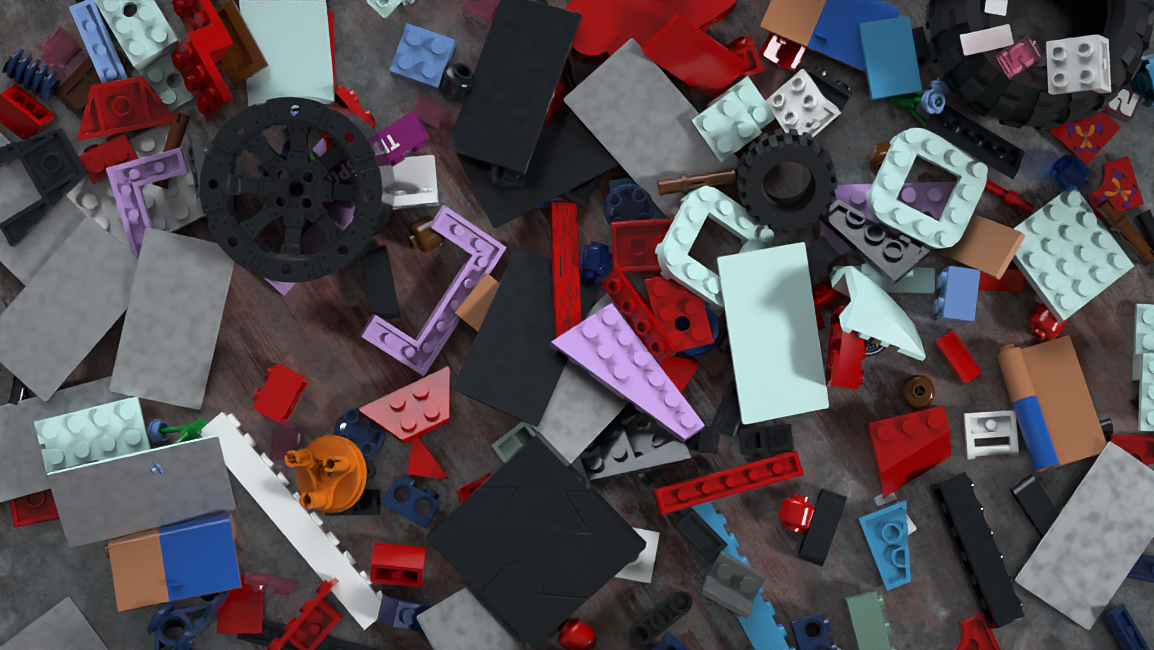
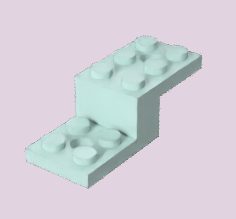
M95 0L96 5L133 67L145 78L171 113L194 101V97L186 89L184 79L179 70L174 67L172 57L170 56L181 41L172 26L165 19L155 0ZM129 4L137 6V12L132 17L124 15V9ZM172 75H179L181 77V84L176 88H171L168 84V80Z
M1134 304L1132 381H1140L1138 431L1154 432V305Z

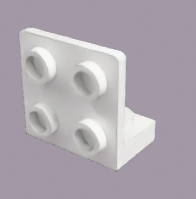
M1097 34L1046 42L1049 94L1055 95L1088 90L1098 93L1111 92L1109 39Z
M804 69L797 72L766 100L772 113L786 133H789V129H797L799 135H802L805 131L811 134L812 138L841 114L837 106L822 95Z
M434 155L405 157L404 161L393 167L395 196L392 210L439 206Z

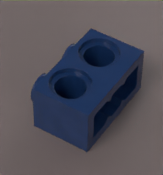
M403 475L402 479L395 477L381 504L427 529L442 503L438 499L439 494L427 487L424 491L415 487L417 482L406 475ZM401 486L405 487L409 492V496L404 502L398 501L395 497L396 489ZM422 499L428 500L431 504V510L428 514H421L417 509V504Z
M817 613L790 622L798 650H815L818 647H822L824 650H837L835 642L830 643L828 633L831 632L828 618H823L822 614ZM810 622H814L818 626V633L813 637H808L805 633V627Z

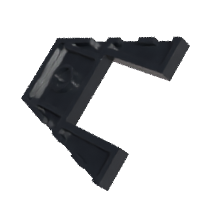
M62 128L0 147V167L19 157L42 197L0 223V229L11 247H16L89 173Z
M631 402L620 411L579 455L591 484L624 478L623 475L631 473H647V470L662 467V469L674 467V464L687 462L689 464L694 462L686 441L681 442L679 439L636 458L622 423L623 420L640 413Z

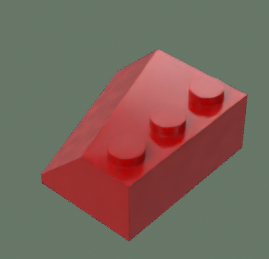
M839 306L831 311L825 376L826 387L857 390L859 385H863L864 370H861L862 359L864 360L866 356L865 339L858 336V331L852 330L850 333L842 331L839 316L847 306Z
M944 405L864 424L882 498L887 497L952 456L950 429Z

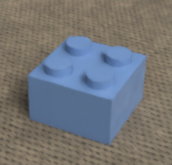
M406 23L390 68L391 75L440 93L439 85L445 68L450 64L456 48L455 39Z
M949 266L941 270V274H937L935 289H939L938 299H934L932 305V314H935V321L963 325L974 322L980 270Z

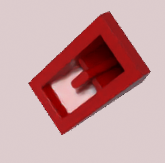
M421 438L413 439L407 474L438 479L447 478V473Z

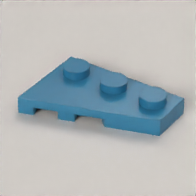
M906 500L857 518L886 591L911 582Z

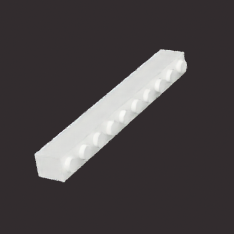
M221 412L202 429L200 435L202 437L219 436L226 466L323 581L327 580L328 582L335 577L339 580L331 591L364 630L377 620L382 596L386 595L381 590L375 591L370 585L373 583L370 582V576L364 570L359 572L354 566L357 562L348 551L343 553L338 547L340 541L333 532L329 531L327 533L322 528L321 524L324 522L315 511L310 513L300 505L299 499L301 494L298 491L293 493L288 487L290 481L282 472L278 474L271 467L274 463L265 452L259 453L255 448L257 442L248 432L245 435L238 428L241 425L238 419L232 413L227 415V413Z

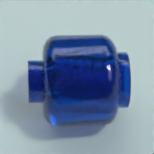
M1065 154L1053 164L1052 178L1064 191L1072 192L1076 190L1080 192L1089 184L1087 178L1090 175V169L1077 155L1068 156Z
M590 241L589 244L582 246L577 263L579 270L583 272L582 277L596 281L597 277L607 276L613 260L609 246L595 241Z

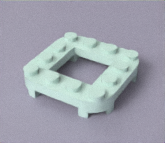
M910 128L894 136L889 143L891 146L871 189L867 190L865 200H867L869 212L876 223L880 222L924 244L926 248L941 249L952 247L962 237L985 188L988 168L982 161L926 129ZM916 156L956 175L958 179L939 221L896 200Z
M703 186L686 194L680 200L682 205L663 242L657 244L655 254H658V263L662 270L660 273L665 279H674L708 302V308L718 311L724 310L719 276L687 255L706 217L708 216L742 240L740 244L743 246L739 253L772 248L774 233L766 224L764 226L758 224L755 216L750 217L744 207L721 191L709 186Z

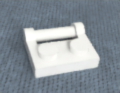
M1014 410L963 414L966 460L975 459L977 456L1009 454L1010 457H1015L1019 455L1017 422ZM1008 436V444L975 446L974 439Z

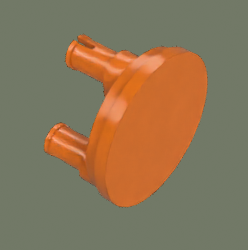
M338 435L322 436L312 441L306 448L299 451L290 450L287 452L288 455L284 456L287 466L296 467V481L301 493L299 501L300 505L305 509L314 508L326 513L341 512L353 506L363 493L367 479L366 463L359 448L345 437Z

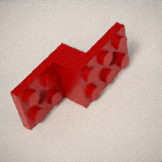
M173 0L174 12L182 20L187 34L171 53L172 63L183 77L186 89L194 97L198 111L204 115L206 121L216 118L233 99L215 65L234 43L210 0Z
M661 271L640 272L648 305L652 309L654 318L676 347L673 353L714 343L702 298L674 279H665L661 275ZM679 317L687 318L690 325L688 330L683 332L677 330L675 320Z

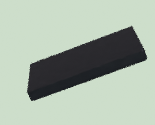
M946 104L940 113L929 115L924 126L926 129L1012 180L1014 179L1025 153L1022 149Z

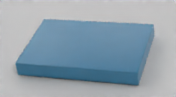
M910 17L859 23L858 29L870 99L875 100L921 93L922 85Z

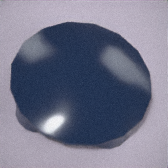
M622 184L615 187L607 195L604 201L603 213L610 226L611 222L649 220L652 219L654 214V203L651 195L643 187L636 184Z
M359 408L348 409L341 415L335 425L334 435L342 436L352 441L359 448L363 457L366 458L372 456L380 449L384 442L385 431L380 429L369 418H364Z

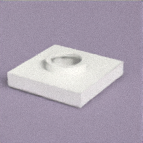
M633 528L647 542L646 548L639 554L635 562L628 563L614 577L651 583L660 532Z

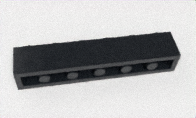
M962 472L929 485L987 628H1001L1025 617L1022 610L1023 604L1020 598L1016 596L1012 577L1005 569L1003 555L993 540V531L984 518L983 506L975 496L973 491L974 485L970 477L967 476L966 472Z

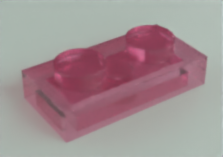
M246 572L244 577V583L250 584L249 589L265 591V587L274 588L276 594L290 596L291 592L298 591V580L255 572Z

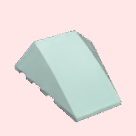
M852 266L833 270L829 274L832 288L851 298V302L839 316L842 331L850 333L852 330L859 332L858 336L860 338L868 340L870 337L879 340L878 343L881 346L888 347L892 344L897 352L921 361L926 358L917 327L903 309L884 290Z

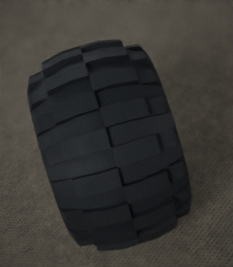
M930 0L926 5L925 23L926 28L930 29L931 36L928 45L934 63L939 62L945 73V76L942 78L953 94L959 91L969 101L967 107L984 117L986 114L998 118L999 124L1019 129L1023 126H1034V129L1038 130L1058 128L1063 124L1078 122L1094 114L1115 99L1118 93L1132 81L1141 67L1143 52L1149 49L1154 25L1148 24V15L1154 11V0H1064L1072 16L1073 33L1071 38L1098 34L1109 39L1111 92L1108 93L1088 90L1051 95L1048 92L1047 65L1024 68L1022 63L1019 62L1020 71L1011 77L999 59L1000 55L1005 54L1010 64H1012L1009 54L1003 48L964 55L960 35L990 29L989 13L985 12L986 0Z

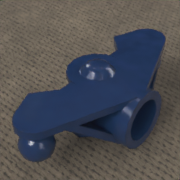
M223 591L221 593L200 596L203 600L211 602L172 611L174 609L172 604L164 606L155 613L147 628L149 634L155 631L154 650H190L197 638L226 602L230 593ZM199 618V620L192 626L190 620ZM173 627H180L185 630L183 636L177 640H169L164 634Z

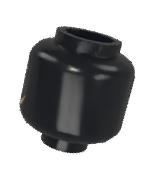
M452 63L445 68L439 85V91L445 98L454 101H460L465 98L467 91L473 86V73L470 67L463 63Z

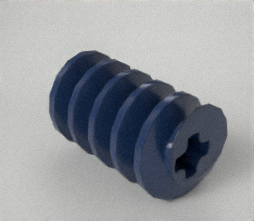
M20 48L9 57L2 72L6 73L10 79H15V82L19 85L23 84L25 89L32 90L35 96L40 95L41 100L44 102L48 101L59 88L60 80H56L58 72L53 71L50 75L47 74L49 71L48 65L40 69L41 61L37 59L34 63H31L33 55L28 54L23 58L24 49Z

